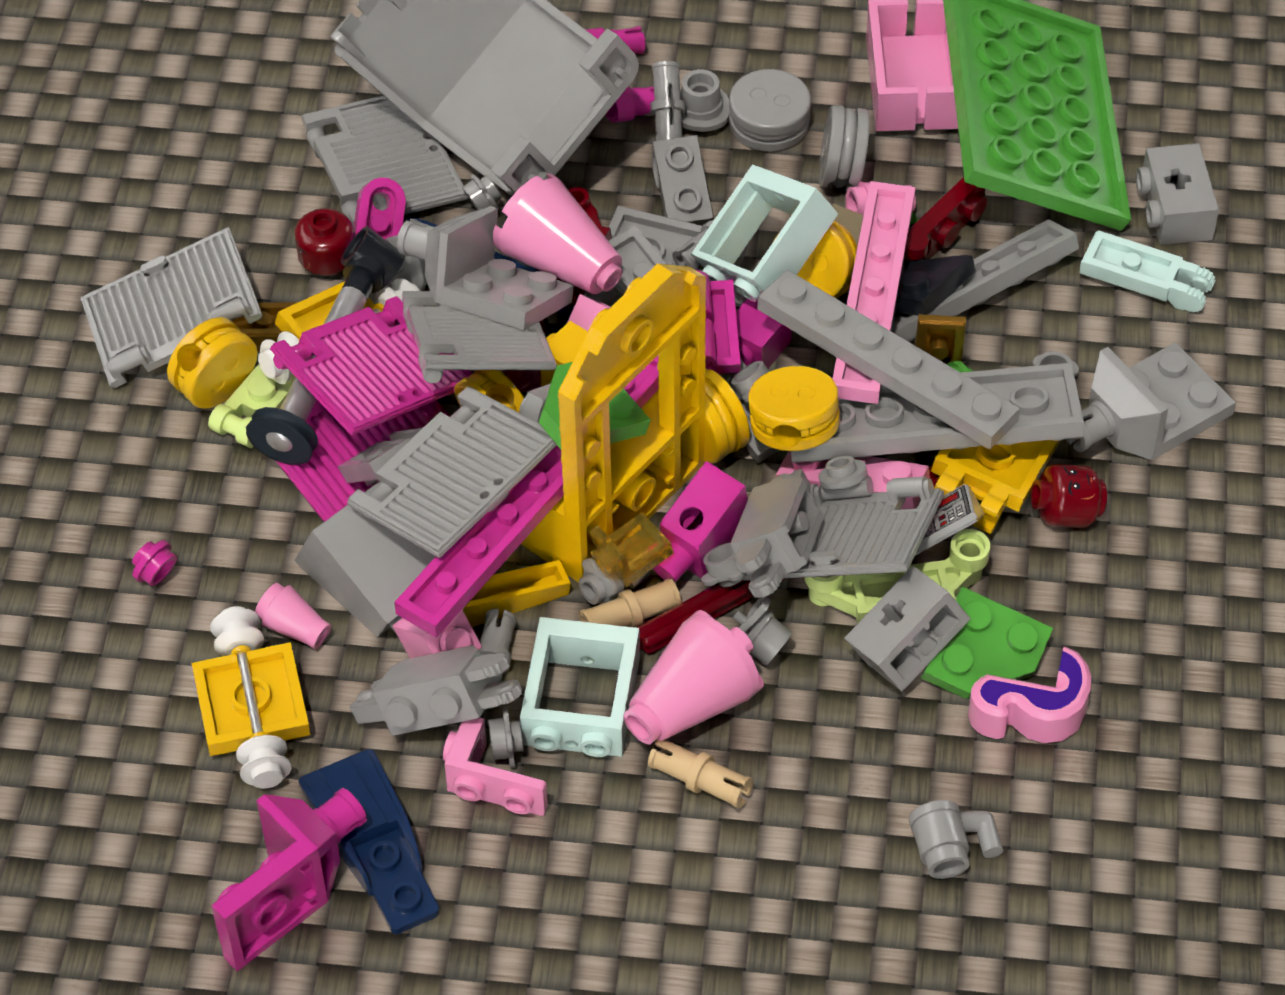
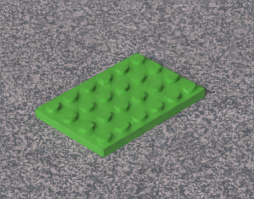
M943 0L965 182L1122 231L1131 221V214L1100 26L1024 0Z

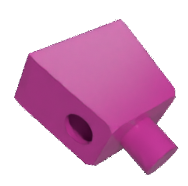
M706 461L660 523L665 550L652 564V567L663 580L672 579L676 583L686 570H689L699 578L708 573L703 562L704 556L719 545L731 543L748 501L745 485Z

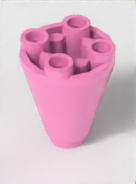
M697 610L686 619L630 700L629 709L624 712V721L631 733L641 742L652 744L655 740L667 739L751 699L763 688L764 682L749 654L753 651V644L748 635L737 627L729 630L703 610Z

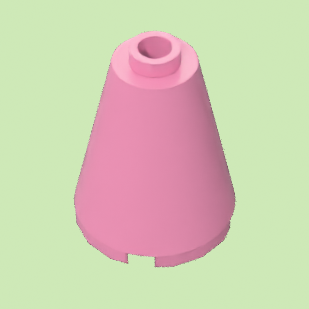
M547 173L548 179L546 180L539 176L531 178L515 192L503 208L502 212L508 218L502 229L495 224L493 244L504 255L542 272L551 273L556 278L591 294H598L602 291L608 292L613 289L622 277V257L561 180Z

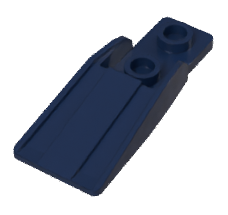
M366 749L301 776L298 780L299 786L312 809L319 808L341 788L348 790L363 807L367 822L360 827H356L343 837L338 843V850L340 856L369 896H373L390 931L393 934H400L438 917L439 906L422 875L421 858L407 815L375 752L372 749Z

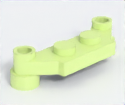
M964 529L953 536L950 554L947 559L912 565L946 589L955 599L962 586L968 588L970 585L980 581L982 569L989 561L990 541L981 531ZM906 572L804 577L809 587L808 596L811 602L818 606L830 605L856 617L858 624Z

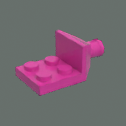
M345 788L338 790L331 799L313 810L302 799L264 794L256 800L268 857L261 864L259 870L243 882L227 887L220 894L217 901L211 905L224 959L237 972L329 901L340 863L338 843L356 827H360L367 822L363 807Z

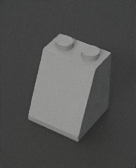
M380 482L375 484L373 487H371L364 493L369 494L370 492H372L380 484ZM347 505L310 533L296 556L295 562L376 637H379L389 628H392L395 632L392 625L402 617L395 613L394 602L436 556Z

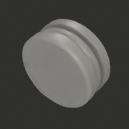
M775 69L758 70L743 76L734 84L729 96L730 129L738 141L749 148L759 151H781L796 145L806 136L810 126L811 96L807 86L795 75Z
M832 105L830 107L824 127L820 153L819 184L821 187L832 188L833 183L836 188L844 187V190L847 191L849 187L858 186L862 180L870 130V114L867 109L856 108L854 111L852 108L845 109L841 105Z

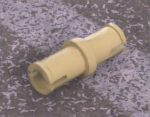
M666 579L659 584L636 592H632L629 589L619 592L617 599L587 610H580L578 617L581 622L636 628L643 624V620L664 613L680 604L681 597L674 581Z
M668 739L656 741L655 745L661 748V751L659 752L652 748L648 758V766L650 768L660 770L685 782L686 788L694 793L707 792L738 809L746 803V800L740 796L741 794L747 797L750 796L753 788V779L751 777L743 776L715 763V757L706 752H701L698 755L670 742Z

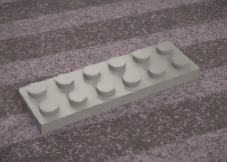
M1072 363L960 372L1020 408L1018 422L995 445H1012L1020 442L1043 440L1059 441L1066 438L1084 437V419ZM881 385L878 404L839 399L840 425L833 437L817 447L801 451H791L792 463L819 462L839 456L866 458L873 455L912 454L920 451L953 448L965 449L983 445Z

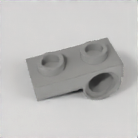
M697 135L653 141L652 168L656 188L661 193L665 217L701 226L713 220Z

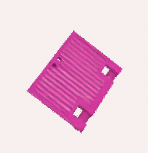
M397 296L386 300L382 312L375 313L370 307L302 332L297 345L290 346L285 340H281L270 347L274 354V365L278 369H289L351 436L454 393L455 385L473 374L470 370H443L440 381L436 383L425 381L418 362L419 349L414 334L408 331L403 316V302ZM439 353V355H454L453 353Z
M317 400L306 420V423L313 428L318 437V446L312 452V458L309 462L301 465L276 462L322 521L325 522L348 505V498L359 489L366 492L378 483L376 482L369 486L364 481L347 483L338 468L339 465L377 442L391 441L389 435L393 432L423 428L439 412L449 417L451 416L435 400L351 436Z

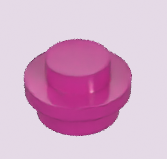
M161 540L156 544L149 541L143 545L133 557L132 564L135 565L132 577L138 582L145 581L150 586H155L162 581L177 561V556L171 552V544L166 540Z

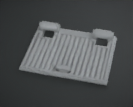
M384 95L301 115L305 126V135L315 156L321 159L340 199V208L343 214L351 221L352 226H354L359 192L365 184L376 178L392 179L402 187L406 198L404 215L469 199L468 194L462 189L464 185L444 146L418 126ZM336 123L340 132L325 136L323 126ZM376 194L373 197L376 204L374 207L378 210H384L387 205L386 199L382 195Z
M229 227L166 257L159 256L144 263L139 270L80 297L111 388L127 383L124 372L143 364L147 372H150L169 363L173 351L184 336L206 320L223 317L233 321L244 316L247 322L251 324L263 316Z
M431 291L402 292L403 316L408 331L414 334L419 349L418 362L426 382L436 383L440 381L443 370L556 369V361L539 322L523 331L435 303ZM439 353H454V355H439Z
M466 387L457 395L461 407L451 417L439 412L376 472L380 484L372 492L366 494L358 489L347 501L350 507L361 512L365 517L375 520L438 558H441L487 512L493 511L507 498L508 492L557 445L539 423L471 387Z
M926 476L894 478L887 482V492H877L871 496L824 500L821 495V486L810 484L809 493L818 509L821 510L824 519L807 564L796 572L784 574L783 578L907 572L944 496L943 490L940 488L934 489L932 480ZM906 497H920L921 501L917 509L901 510ZM746 575V576L743 577L741 580H745V581H746V580H750V579H749L748 575Z

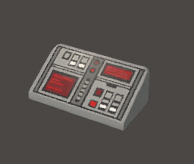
M967 484L962 485L943 496L915 555L983 518L985 513L970 486Z

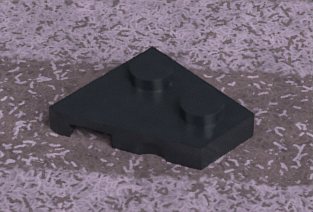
M959 255L903 262L894 312L917 316L918 314L929 315L976 272L973 256Z

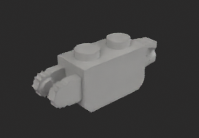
M802 469L794 470L791 474L784 473L778 475L770 483L753 487L730 545L735 560L734 563L740 573H747L751 582L748 588L755 598H764L774 593L777 587L780 586L779 583H781L784 574L796 572L807 564L824 516L809 493L810 483Z
M471 645L400 661L390 667L382 679L374 681L370 686L371 689L360 692L356 702H352L350 709L357 724L385 721L391 735L394 736L480 718L486 708L515 701V699L522 695V688L518 680L515 679L492 682L491 677L501 674L510 667L506 653L497 652L495 654L480 655L478 649Z

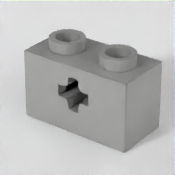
M1199 143L1146 148L1143 167H1138L1136 171V184L1139 194L1146 195L1145 214L1147 225L1149 228L1155 227L1159 245L1213 240L1219 208Z
M912 565L844 639L867 665L902 692L971 618L946 589Z

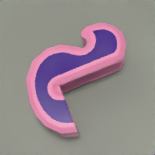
M1063 646L1056 687L987 674L977 680L971 688L968 710L970 724L978 733L994 739L1004 738L1007 725H1012L1030 740L1041 743L1063 741L1079 730L1087 712L1091 690L1089 666L1078 652Z

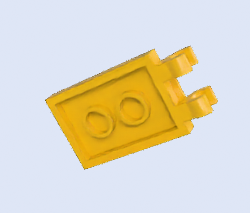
M1061 440L1020 442L1012 445L998 444L994 445L990 450L984 446L968 447L965 449H941L931 469V472L940 476L934 489L940 488L943 490L944 495L962 485L967 484L970 486L975 497L982 501L980 506L985 513L983 518L975 522L973 526L991 534L1005 506L1017 512L1020 511L1031 492L1034 481L1040 477Z

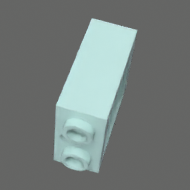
M752 164L691 255L704 268L702 272L709 276L710 281L733 280L734 289L743 297L755 302L758 296L786 270L795 275L798 274L839 213L817 188ZM772 207L791 214V217L753 272L734 265Z
M540 617L520 714L523 745L533 746L542 751L560 749L583 752L592 757H604L607 755L623 756L628 728L623 715L629 709V703L635 688L640 659L639 628ZM548 663L619 671L611 717L539 709Z

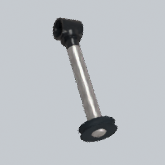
M368 226L361 229L354 236L341 256L340 263L345 266L343 276L346 281L324 324L362 310L370 294L383 289L394 278L404 262L405 255L400 254L394 245ZM295 378L280 409L263 407L253 413L251 416L252 421L246 426V436L257 450L275 461L289 465H301L309 462L312 458V452L318 446V437L313 428L306 423V420L317 399Z

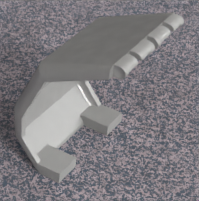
M359 0L356 7L362 12L361 16L357 19L350 12L330 36L337 43L335 53L418 126L484 177L487 175L492 183L511 196L535 176L546 180L548 179L547 173L554 176L634 80L639 67L638 58L617 34L606 29L597 39L547 0Z

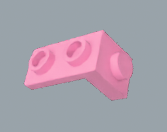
M484 718L463 721L458 732L450 731L443 750L447 791L455 793L464 800H483L502 805L509 811L517 814L532 813L540 816L545 815L548 807L547 784L545 781L480 764L487 747Z

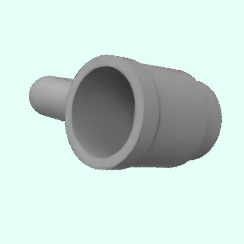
M937 800L917 807L909 815L910 827L915 836L921 862L927 866L929 875L933 878H951L968 869L970 862L967 854L970 848L965 832L977 833L985 858H994L1003 853L996 823L990 812H960L957 803L949 800Z

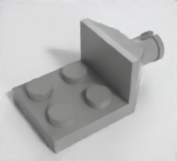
M488 206L452 218L436 227L423 224L415 219L404 222L397 238L398 252L408 257L413 256L425 260L424 275L435 303L523 331L572 303L574 285L556 280V276L548 272H530L517 268L516 264L510 260L494 259L493 230L495 224L497 225L498 208Z
M1176 342L1129 368L1109 347H1106L1099 354L1091 386L1089 404L1082 410L1084 437L1066 438V440L1071 444L1080 438L1081 440L1074 444L1073 449L1083 452L1089 449L1091 445L1106 438L1116 449L1153 460L1233 415L1236 402Z

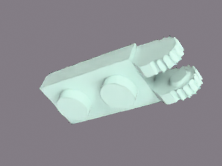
M1096 231L1081 261L1079 271L1080 274L1163 301L1168 299L1175 308L1193 313H1198L1199 310L1202 311L1206 303L1204 292L1211 291L1216 281L1213 272H1210L1209 269L1207 270L1205 267L1201 268L1199 265L1184 261L1183 257L1102 231Z

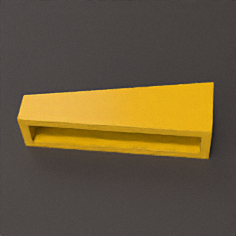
M560 560L492 575L462 610L471 627H475L485 623L486 612L491 609H499L498 618L503 617L504 610L513 614L569 595L571 582Z

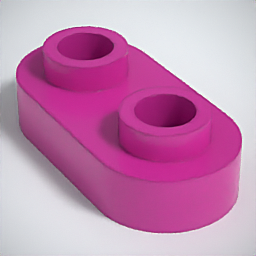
M376 178L362 187L357 199L353 226L354 236L366 226L370 227L384 239L399 234L403 225L406 198L402 187L397 182L389 178ZM376 194L382 195L386 199L387 205L384 210H378L374 207L373 197Z

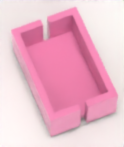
M868 0L866 43L875 131L915 130L916 124L923 123L924 130L958 129L943 0H916L913 36H906L908 0Z

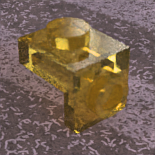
M643 512L609 536L598 525L589 531L595 549L590 552L593 560L606 576L614 573L626 587L674 554L671 542Z

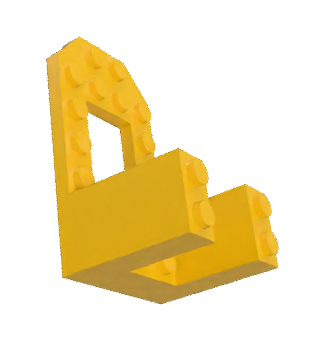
M657 263L642 278L634 279L627 287L625 294L609 309L601 310L594 318L588 331L570 320L557 333H552L546 338L557 366L573 362L558 391L563 497L524 539L521 545L547 562L560 560L566 574L578 583L584 574L582 566L584 560L592 558L597 564L601 561H607L612 556L617 544L627 537H632L705 463L706 276L688 266ZM658 356L659 389L641 408L651 420L646 434L610 444L609 402ZM555 369L541 370V386L551 384Z

